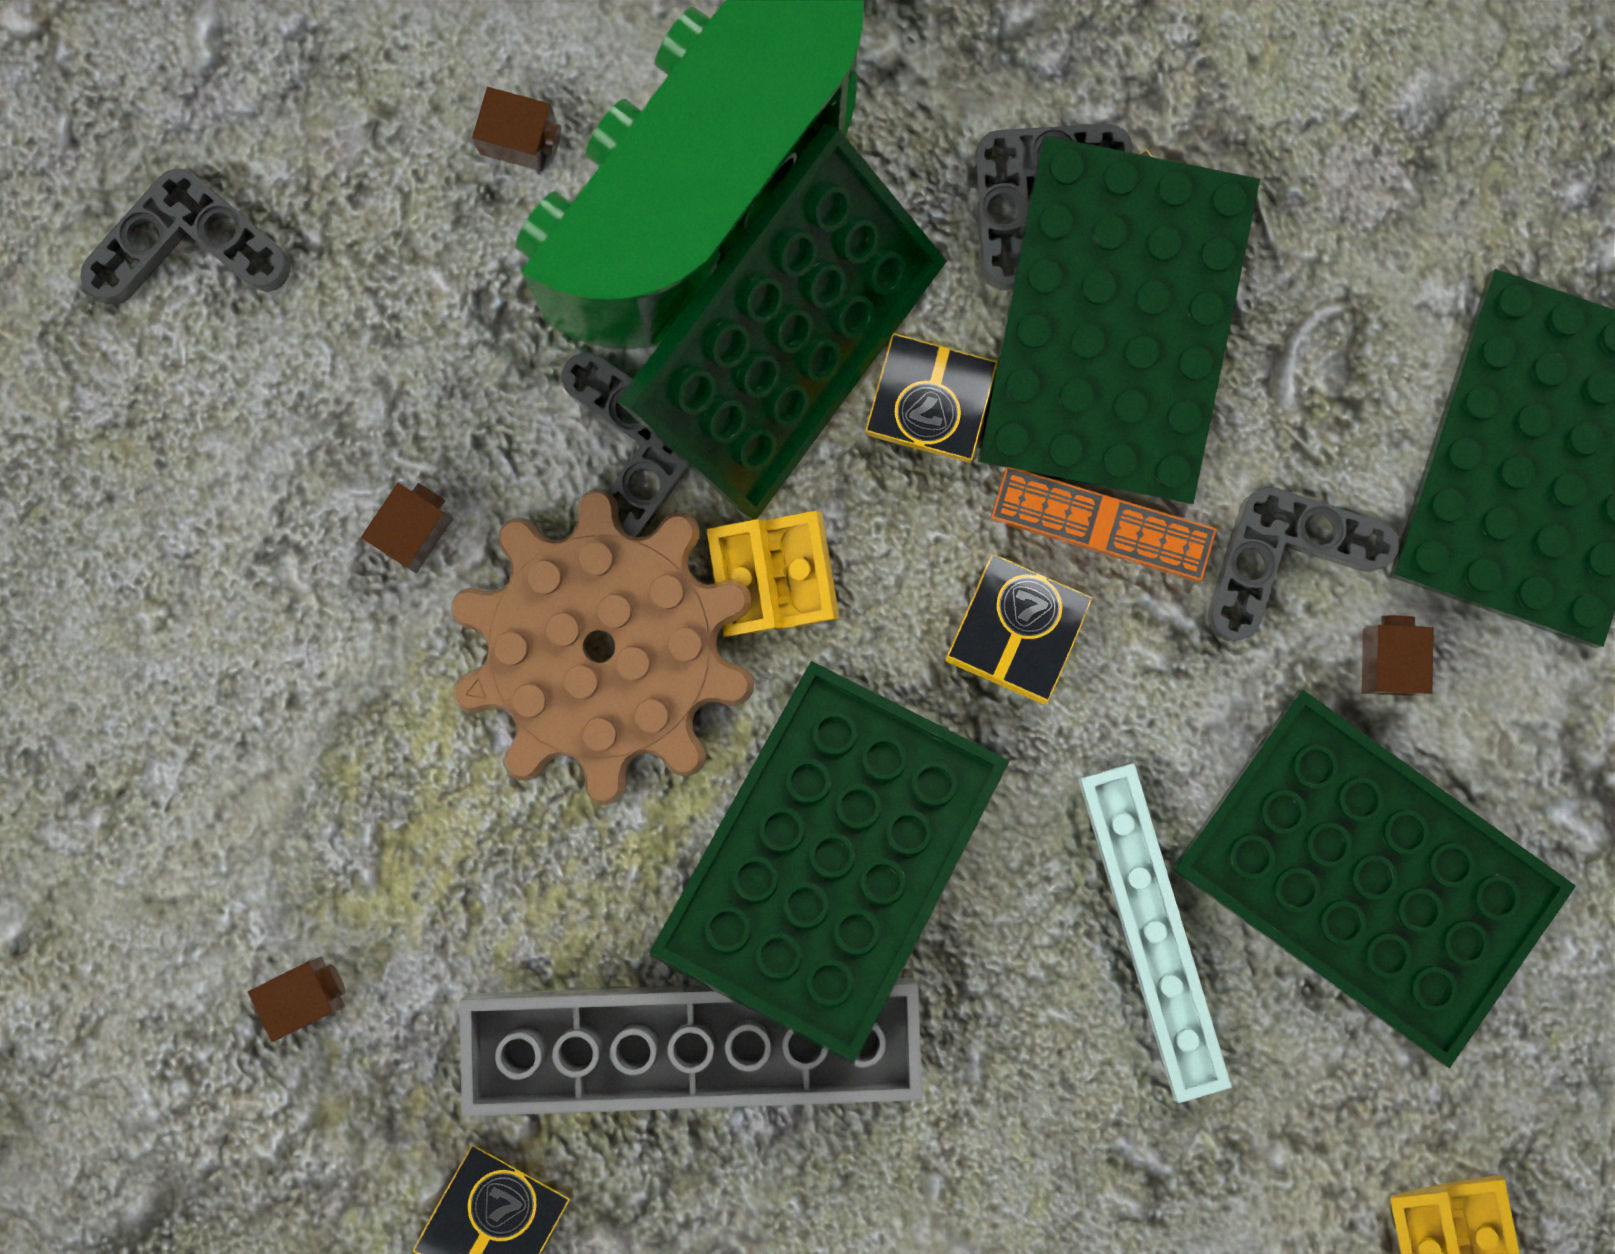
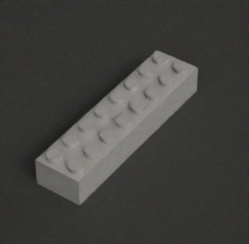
M914 978L898 979L855 1065L705 985L469 993L459 1000L462 1117L922 1100L918 983Z

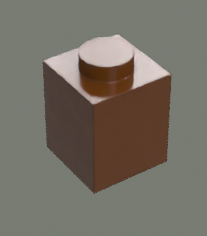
M487 86L472 139L480 155L542 172L546 156L554 157L557 152L562 128L560 124H556L557 120L550 103Z
M397 482L360 538L404 567L418 573L453 519L440 510L446 500L425 486L417 483L411 491Z
M1387 615L1381 616V625L1363 628L1361 694L1399 696L1432 694L1434 627L1415 626L1414 616Z
M322 956L247 991L271 1043L345 1007L341 998L346 992L342 978L332 964L325 965Z

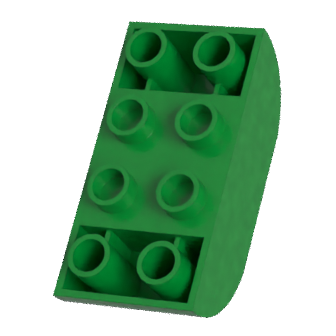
M724 0L712 18H709L697 8L691 7L677 19L662 41L655 58V66L668 75L642 110L627 99H621L605 114L594 130L585 152L586 157L599 166L573 202L557 191H553L544 197L531 212L518 234L515 247L530 258L520 272L550 326L576 340L605 348L639 349L657 346L661 343L822 125L825 123L836 127L846 137L856 101V61L863 28L864 0Z

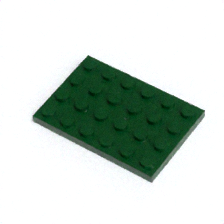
M824 123L617 402L741 513L753 520L758 519L947 260L840 129Z
M1044 135L1041 141L977 462L1186 504H1194L1260 183L1259 178Z
M1494 269L1488 274L1389 577L1594 648L1604 647L1615 613L1614 309L1498 269Z
M811 661L649 951L650 957L855 1065L1010 760Z
M1303 689L1297 690L1171 868L1447 1068H1451L1576 887L1575 884Z

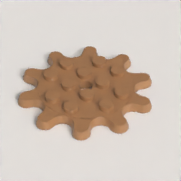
M597 488L589 490L581 497L577 509L578 521L576 528L571 535L564 539L553 540L545 537L535 524L524 518H512L501 527L498 535L499 544L512 565V574L508 583L496 591L466 588L457 593L452 601L451 612L456 622L465 628L482 634L488 646V655L483 666L476 671L461 676L455 683L453 694L456 704L465 712L478 713L491 708H499L512 716L516 725V734L504 758L507 772L512 777L518 780H531L536 778L553 758L568 756L577 760L582 766L585 774L586 793L590 799L597 804L609 805L622 798L626 790L628 765L639 755L652 754L658 756L674 774L682 777L692 776L702 769L706 761V750L693 730V718L696 711L702 705L709 702H719L728 706L744 704L750 699L754 691V681L748 670L724 660L719 654L716 645L717 635L722 627L745 616L750 610L752 599L747 586L740 581L731 579L717 584L706 585L692 577L688 566V559L700 538V528L697 521L691 515L684 512L672 513L662 520L659 527L651 535L634 537L628 534L621 526L618 501L613 494L607 490ZM602 630L613 637L615 651L609 660L598 663L587 655L586 645L589 637L595 631Z

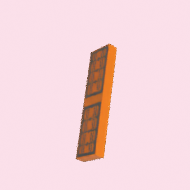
M1008 467L1004 470L990 517L991 521L1197 583L1203 579L1217 530L1210 526Z

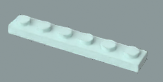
M1130 763L1079 778V784L1174 1101L1179 1104L1232 1088L1135 764Z

